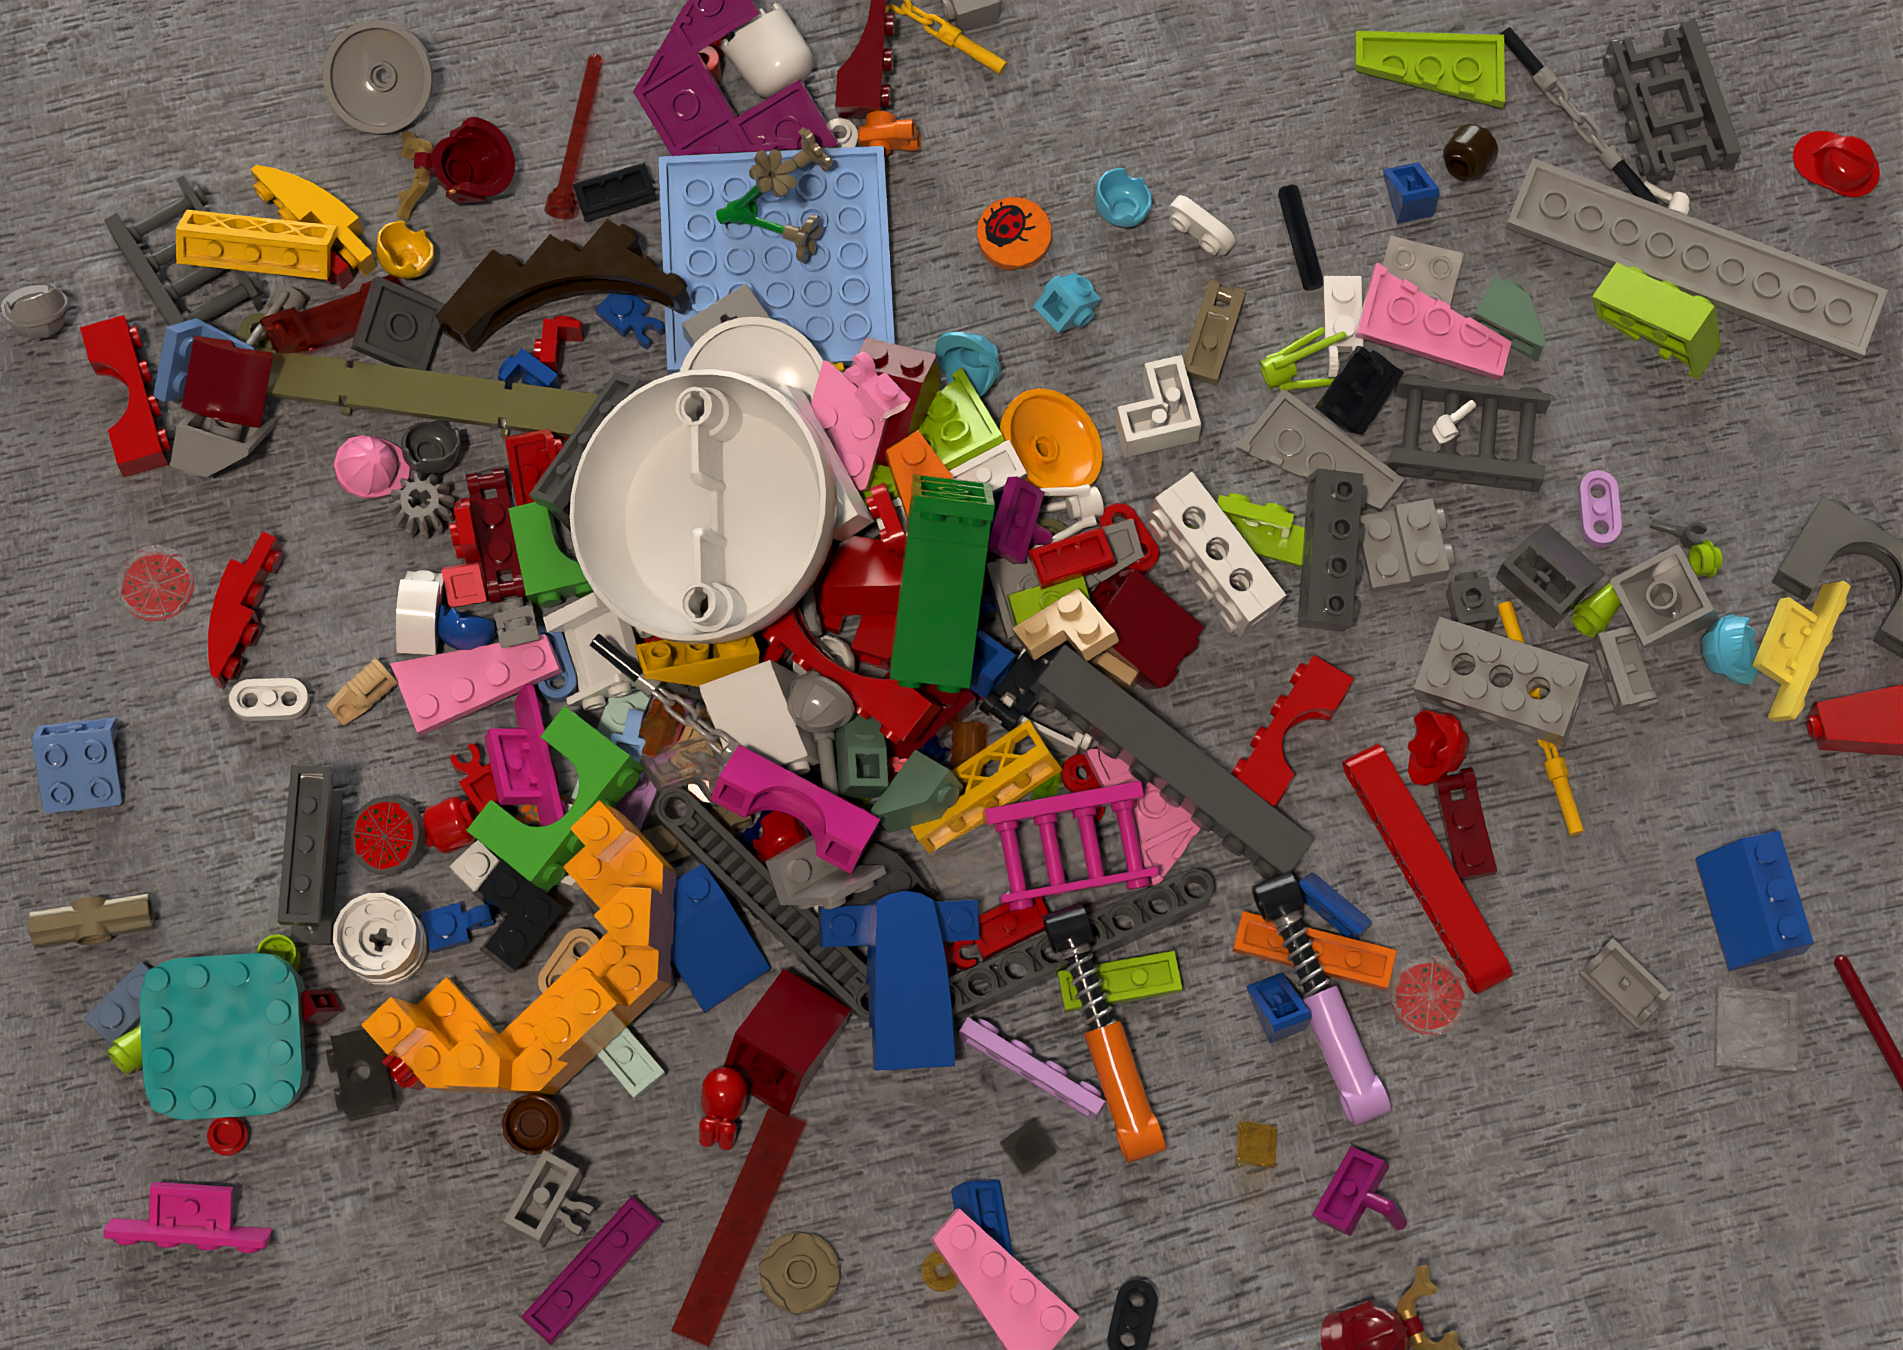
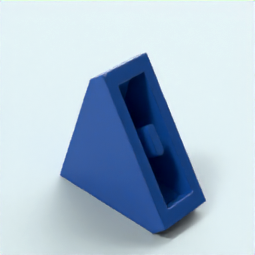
M1419 162L1383 169L1384 180L1397 224L1434 215L1440 195L1439 187Z
M1283 972L1246 986L1269 1044L1307 1029L1311 1020L1310 1011Z

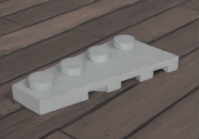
M1284 388L1236 447V450L1307 481L1308 475L1318 468L1363 474L1362 485L1367 486L1365 506L1379 512L1385 508L1405 483L1404 478Z
M1133 519L1102 527L1115 559V566L1083 576L1087 589L1104 581L1144 556ZM1028 551L1024 564H1012L1003 558L985 564L1005 638L1008 639L1014 636L1012 628L1015 627V623L1006 595L1039 585L1028 557Z

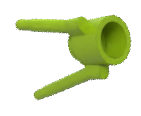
M1320 327L1282 350L1266 356V359L1260 360V369L1268 388L1272 389L1278 386L1281 392L1283 388L1290 391L1293 389L1330 386L1335 378L1292 381L1291 377L1297 376L1294 362L1345 339L1347 336L1346 332H1339L1297 351L1324 334V328Z

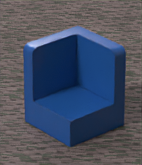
M980 629L977 630L970 689L985 699L1012 668L1016 655Z

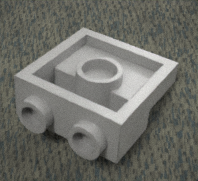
M1433 498L1396 504L1394 510L1360 516V523H1363L1365 527L1364 540L1360 547L1371 593L1446 580L1450 571L1449 567L1455 564L1454 552L1451 543H1443L1441 531L1446 530L1445 513L1442 507L1435 508Z

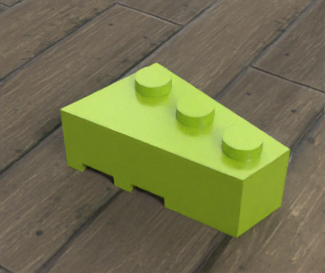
M1616 262L1592 296L1598 318L1636 342L1640 337L1645 338L1660 348L1657 355L1668 361L1670 356H1673L1689 366L1691 369L1688 375L1696 380L1700 378L1721 347L1715 306L1708 299L1699 295L1691 296L1682 292L1669 281L1660 282L1653 279L1635 266L1627 267Z

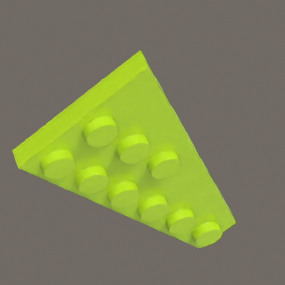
M962 367L952 374L953 381L942 391L938 390L919 428L921 435L948 471L1005 442L1000 430ZM876 464L869 488L884 482L892 501L897 499L898 494L889 467ZM869 489L859 494L870 512L866 502V498L872 496Z

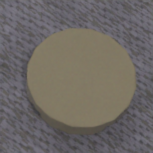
M788 1233L775 1240L764 1252L759 1268L760 1284L767 1299L779 1310L794 1315L810 1314L824 1307L835 1295L840 1281L839 1261L832 1247L820 1237L806 1233Z

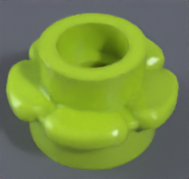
M1704 540L1702 544L1691 547L1689 563L1697 576L1704 575L1712 578L1716 575L1717 569H1720L1722 566L1721 550L1716 546L1714 547L1710 540Z

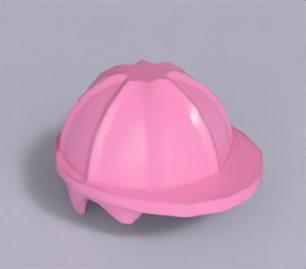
M365 435L349 438L337 450L333 465L338 485L345 493L360 498L376 499L389 496L392 489H402L400 480L401 478L408 480L410 467L405 462L400 447L387 440Z

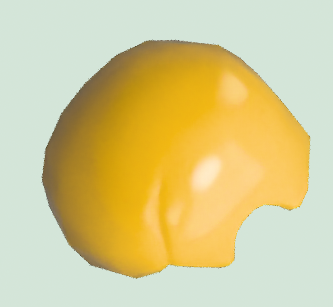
M396 221L385 224L378 232L376 256L381 268L388 274L403 279H415L425 274L432 266L434 261V245L426 237L424 230L421 229L418 232H414L408 229L405 221Z

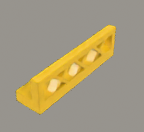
M186 210L176 227V264L327 280L330 275V249L337 236V226Z
M1028 719L951 771L959 782L968 784L965 794L960 796L955 804L947 809L941 819L910 828L920 844L933 857L983 824L982 812L984 809L1013 804L1063 769ZM1030 735L1036 746L1023 755L1013 754L1016 743ZM990 760L1001 761L995 774L990 777L980 776L983 765Z

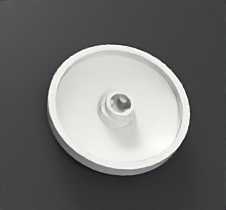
M742 317L721 323L706 332L689 350L679 372L697 369L735 372L758 380L775 390L784 384H788L803 391L811 405L823 360L812 343L789 325L770 318Z

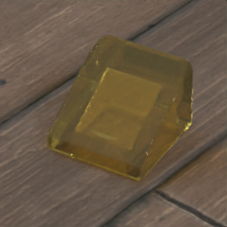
M1238 1121L1236 1126L1235 1165L1275 1168L1277 1127Z

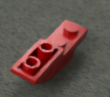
M263 531L245 564L230 559L214 598L208 631V660L211 677L216 686L221 689L225 688L229 680L233 681L237 677L242 667L241 657L246 647H252L259 636L260 622L254 610L250 608L251 606L256 607L260 603L265 590L263 584L269 573L274 574L282 561V549L277 538Z

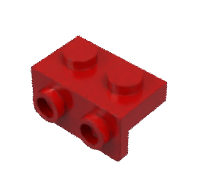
M549 429L503 437L516 506L535 502L529 494L562 449L561 439H554Z

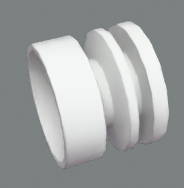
M367 893L352 899L340 911L334 924L333 943L338 957L362 980L376 986H395L409 980L421 968L427 955L428 940L423 923L399 899L386 893ZM386 937L391 939V946L385 945L382 950L376 945L378 940L385 941Z

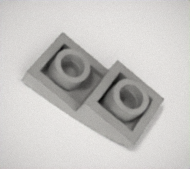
M516 597L499 602L501 608L494 609V617L501 649L540 640L531 601L523 602L522 597Z

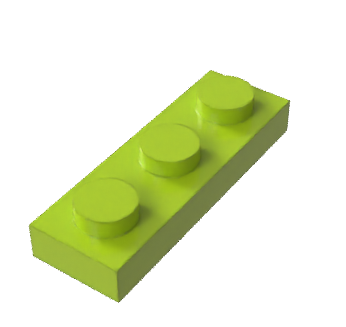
M1175 951L1093 965L1098 967L1096 971L1097 978L1103 980L1100 986L1102 992L1107 993L1105 998L1107 1006L1182 992ZM1066 970L1058 971L1057 977L1064 1013L1080 1011L1082 1005L1080 999L1075 998L1077 990L1075 986L1071 985L1073 980L1071 973Z

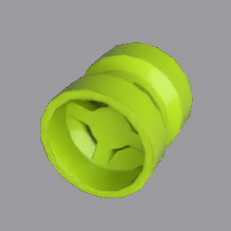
M280 934L270 935L264 938L258 945L256 953L279 955V957L289 962L297 973L300 971L302 965L301 956L294 943L288 937Z

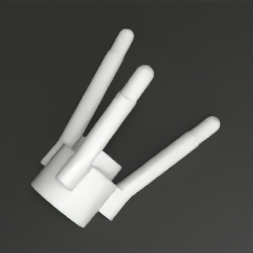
M1089 484L1078 487L1039 488L1044 491V496L1069 497H1066L1065 501L1041 505L1038 514L1067 509L1071 519L1077 518L1079 522L1053 535L1050 543L1068 538L1084 528L1096 526V517L1103 516V501L1096 486L1090 487Z

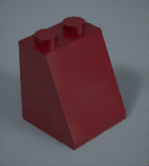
M1136 569L1119 571L1104 581L1099 582L1089 596L1091 604L1115 630L1119 639L1118 643L1102 653L1108 652L1137 671L1136 684L1145 690L1168 686L1178 673L1176 667L1181 659L1190 655L1199 643L1197 637L1204 626Z
M783 969L735 1032L723 1067L733 1068L741 1073L747 1084V1093L788 1117L842 1034L851 1009L844 1006L837 998L828 996L813 987L804 978Z

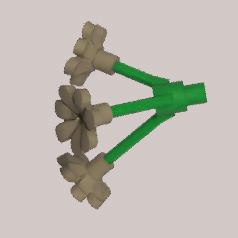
M802 127L798 133L802 137L800 142L802 143L801 147L803 150L783 163L781 162L782 154L778 150H771L769 155L764 150L758 151L754 158L756 165H752L749 170V176L756 180V185L742 198L730 201L727 207L718 209L716 217L720 224L730 221L735 224L744 222L747 225H754L783 234V239L795 242L797 248L796 258L805 264L809 253L814 255L816 252L817 243L814 239H818L822 235L823 226L818 225L820 216L811 214L800 228L790 224L782 226L759 218L756 200L770 190L776 197H782L788 193V190L795 188L797 180L789 174L797 168L801 170L810 162L818 164L824 171L832 168L833 160L824 154L821 147L815 143L813 133L809 129Z

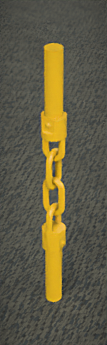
M902 0L905 3L901 5V9L890 2L891 10L900 15H908L921 23L928 33L951 48L956 47L999 75L1005 70L1007 66L1005 60L963 35L961 29L948 21L946 22L935 14L925 13L912 5L910 0ZM933 20L942 25L938 32L929 27V25L933 24Z
M1512 601L1499 604L1497 607L1507 638L1525 643ZM1541 688L1533 690L1529 696L1540 700L1539 693ZM1537 739L1539 746L1544 749L1547 761L1544 762V767L1549 782H1553L1569 836L1580 835L1585 831L1568 781L1570 775L1565 758L1559 757L1555 744Z

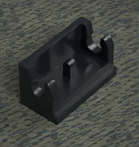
M1357 346L1315 408L1344 432L1362 435L1404 372L1377 351L1372 350L1369 352L1364 347Z

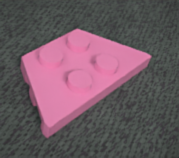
M823 360L811 407L859 493L865 492L870 487L889 417L879 422L854 395L858 387L829 361Z
M1090 749L1084 753L1101 788L1139 781L1128 771L1130 766L1118 757L1112 759L1099 749ZM1141 782L1144 797L1140 801H1134L1136 808H1133L1132 812L1143 869L1158 867L1159 875L1149 879L1150 887L1163 881L1164 876L1176 860L1180 858L1200 828L1191 821L1190 817L1192 815L1181 806L1178 808L1173 807L1164 801L1159 795L1161 791L1153 784ZM1113 812L1114 815H1115V817H1116V819H1117V821H1118L1117 813H1116V812Z

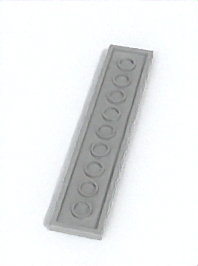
M1534 158L1531 161L1505 227L1611 268L1616 262L1627 267L1635 266L1653 279L1660 282L1669 281L1682 292L1691 296L1699 295L1708 299L1718 308L1860 361L1865 355L1888 292L1887 289Z

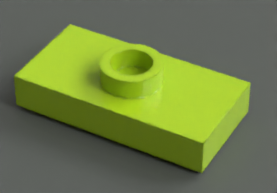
M1084 577L1042 590L1040 585H1035L1007 594L1015 626L1077 588L1090 601Z

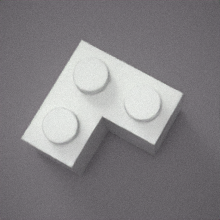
M1182 355L1145 363L1142 381L1148 400L1117 407L1115 425L1124 458L1199 440L1201 422Z

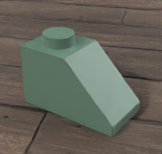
M1495 276L1476 309L1473 319L1512 341L1510 348L1538 361L1546 340L1530 294L1524 291L1517 282Z
M914 750L869 813L880 819L878 824L888 833L941 819L947 809L955 804L964 786L948 768Z

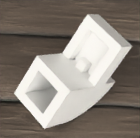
M428 570L407 571L405 579L400 580L396 608L397 653L436 655L440 640L437 632L439 608L445 592L442 573H433Z

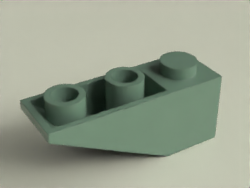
M855 711L852 718L844 726L835 729L839 798L841 796L844 798H878L888 787L886 744L884 735L879 731L882 725L874 717L871 716L869 720H866Z

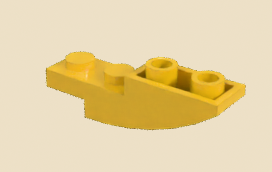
M255 165L250 169L255 184L252 185L254 191L265 203L271 200L279 208L277 214L281 220L337 226V236L333 244L340 250L337 254L349 265V268L353 270L357 267L365 277L377 268L373 253L358 238L363 233L359 217L344 203L314 183L294 174L260 165Z

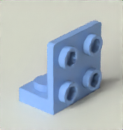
M197 318L168 326L165 329L153 397L163 402L183 397L193 336L231 340L233 347L251 350H254V348Z
M116 717L37 727L31 740L42 807L45 813L115 806L122 803L123 797L114 741L118 734Z

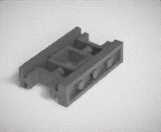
M1696 19L1682 22L1677 30H1674V28L1666 29L1662 38L1665 47L1636 54L1631 38L1624 39L1622 43L1618 39L1611 40L1606 54L1602 58L1603 67L1606 75L1613 78L1615 84L1614 100L1617 108L1624 111L1626 117L1625 132L1629 142L1635 143L1638 152L1636 154V164L1640 175H1645L1648 182L1656 185L1659 179L1664 178L1666 181L1673 178L1676 171L1673 163L1674 160L1702 154L1707 170L1715 169L1717 165H1719L1720 170L1734 167L1741 154V148ZM1680 54L1686 71L1667 75L1663 63L1677 60ZM1649 67L1652 79L1638 82L1635 89L1629 71ZM1679 88L1688 113L1659 120L1651 95ZM1703 119L1709 137L1690 141L1686 129L1700 126ZM1671 133L1675 145L1661 148L1659 154H1657L1652 137Z

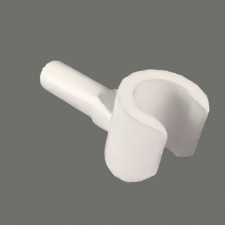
M1645 181L1644 184L1655 197L1669 204L1667 208L1685 215L1688 214L1690 201L1685 193L1675 192L1671 194Z
M1469 400L1451 415L1446 414L1438 418L1436 425L1432 428V432L1439 444H1445L1459 434L1454 424L1458 423L1476 408V403L1473 400Z

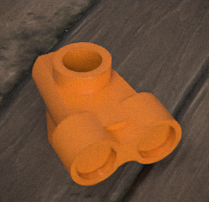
M873 111L866 115V124L859 126V142L861 146H884V156L889 155L891 150L917 151L921 149L920 131L916 130L914 119L896 120V117L890 112Z

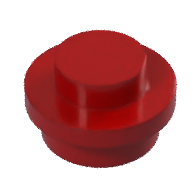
M237 1117L217 1118L208 1128L207 1141L212 1150L217 1154L232 1156L239 1153L245 1147L248 1141V1130L243 1121Z

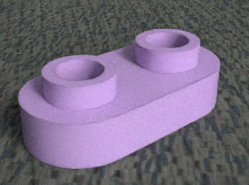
M1600 470L1592 471L1584 476L1578 488L1581 533L1585 541L1591 546L1605 548L1617 540L1622 529L1619 488L1617 481L1611 474ZM1591 490H1600L1603 493V497H1593ZM1594 526H1603L1606 529L1607 533H1596L1594 530Z

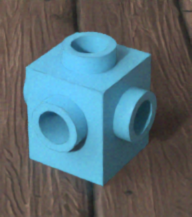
M1075 272L1063 277L1057 275L1045 285L1044 293L1033 307L1060 333L1074 327L1080 329L1087 325L1095 316L1093 309L1102 298L1093 290V285L1088 279Z

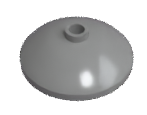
M371 20L355 24L343 31L334 40L326 54L323 66V85L328 101L340 118L358 130L375 134L401 130L413 123L422 114L432 94L433 68L425 47L412 32L396 23ZM383 69H387L391 75L387 83L380 77Z

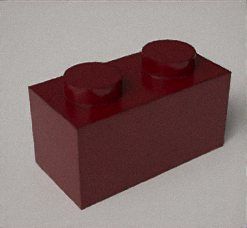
M305 990L302 992L303 1025L325 1024L343 1011L332 990Z

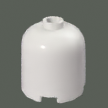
M778 3L773 4L772 9L774 11L767 14L762 8L759 9L761 14L733 30L736 36L730 42L727 39H723L720 45L721 50L750 88L758 96L766 99L800 78L804 83L811 74L814 64L813 54L785 9Z

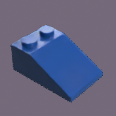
M703 863L676 880L673 911H675L674 934L670 963L705 1014L770 971L771 968L726 895Z

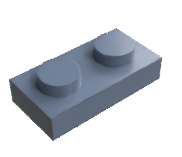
M141 961L83 1018L111 1046H113L112 1041L130 1032L140 1023L139 1000L141 986L146 972L150 970Z

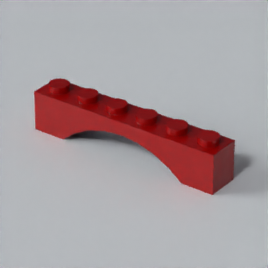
M799 602L785 615L765 627L762 633L776 647L781 648L784 644L792 650L794 654L791 659L807 672L814 668L823 677L839 685L853 700L855 712L866 720H869L871 716L882 724L879 731L895 744H898L901 740L914 744L942 708L919 688L899 686L898 680L877 679L861 676L836 662L818 644L808 629L800 610Z

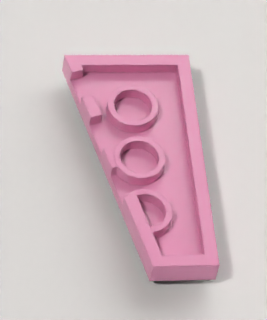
M545 634L539 635L540 640L502 649L500 643H495L472 650H458L390 663L417 733L421 736L520 692L525 684L535 685L562 673L563 671L549 637Z
M956 1209L930 1239L958 1282L963 1285L973 1300L974 1306L988 1322L1004 1350H1053L1079 1319V1316L962 1210Z

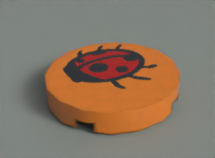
M1007 197L995 201L984 210L978 221L977 241L980 251L992 265L1003 270L1014 271L1015 269L1033 267L1045 257L1051 244V224L1047 214L1036 203L1025 198Z

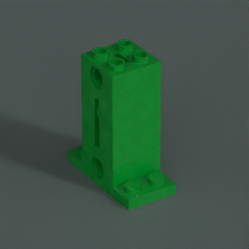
M918 474L912 475L911 499L890 660V679L898 680L899 686L920 688L921 683L936 684L937 690L949 693H959L961 688L970 689L991 521H993L995 508L991 483Z

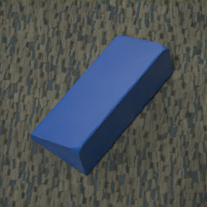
M1311 873L1298 883L1304 903L1344 937L1359 940L1372 925V921L1317 874Z
M1000 1180L965 1182L952 1188L951 1194L954 1211L956 1209L962 1210L1013 1256Z

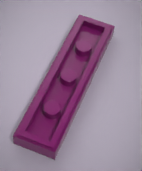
M631 1196L524 1312L521 1319L552 1346L662 1226V1223Z

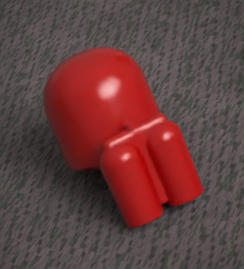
M715 1068L703 1080L701 1108L706 1116L699 1122V1143L703 1147H711L714 1143H718L722 1150L727 1151L731 1150L735 1145L737 1127L733 1120L738 1118L745 1109L747 1084L741 1073L733 1068Z

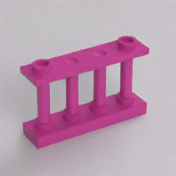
M1141 781L984 809L982 815L985 828L995 827V832L1000 833L1011 891L1010 894H1004L998 898L999 906L1009 904L1010 911L1034 907L1033 900L1124 883H1126L1127 890L1150 886L1149 879L1159 875L1158 867L1143 869L1132 809L1136 808L1134 801H1140L1144 797ZM1111 806L1112 812L1117 813L1128 871L1104 876L1093 816L1097 815L1096 808ZM1072 813L1073 819H1078L1089 877L1087 880L1065 883L1054 824L1058 822L1057 815ZM1034 820V825L1039 826L1049 887L1026 890L1015 831L1019 829L1018 822Z

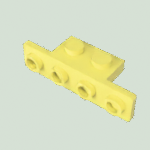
M1840 581L1823 584L1811 611L1790 597L1780 598L1752 665L1781 684L1768 714V718L1772 721L1794 720L1803 710L1810 684L1819 672V663L1824 650L1832 640L1833 628L1839 614L1846 606V597L1851 587L1847 582Z

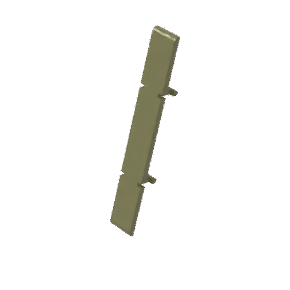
M254 348V350L272 352L273 361L266 396L340 406V401L342 400V414L347 417L351 415L352 408L495 428L499 427L500 422V436L502 438L509 436V430L534 432L549 429L554 436L569 438L599 396V394L520 383H513L512 390L506 389L505 381L354 361L353 368L347 367V360Z

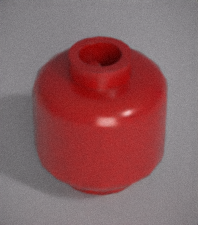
M454 796L425 809L423 814L424 825H422V827H425L426 838L424 843L429 848L434 846L439 852L449 854L475 842L476 838L466 831L478 816L474 805L469 800L463 801L459 797Z

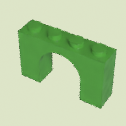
M533 502L508 508L525 593L533 605L538 604L539 607H551L560 604L562 598L574 595L577 598H583L594 592L585 578L580 564L563 554L555 517L546 507Z
M566 706L562 708L540 737L569 759L576 768L579 778V789L571 809L561 819L550 825L532 827L521 823L494 801L490 800L466 830L545 893H548L552 886L557 885L565 875L563 866L585 847L570 827L599 800L615 809V806L625 793L635 787L640 774L645 769L629 754Z

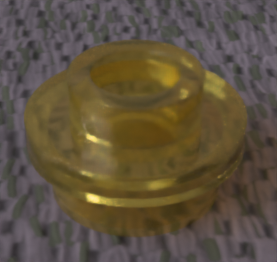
M936 1251L928 1255L921 1269L925 1284L937 1292H946L957 1286L959 1282L950 1269L949 1275L944 1279H939L935 1276L934 1269L938 1265L948 1267L939 1252Z

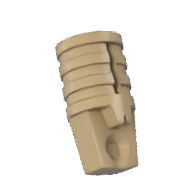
M376 658L363 667L359 673H356L351 680H348L326 705L330 713L343 726L369 710L375 702H378L383 695H386L391 688L398 684Z

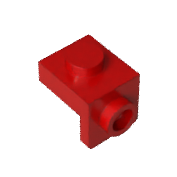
M565 315L555 316L553 319H543L542 339H535L534 357L558 374L561 341L583 342L584 331L582 322Z

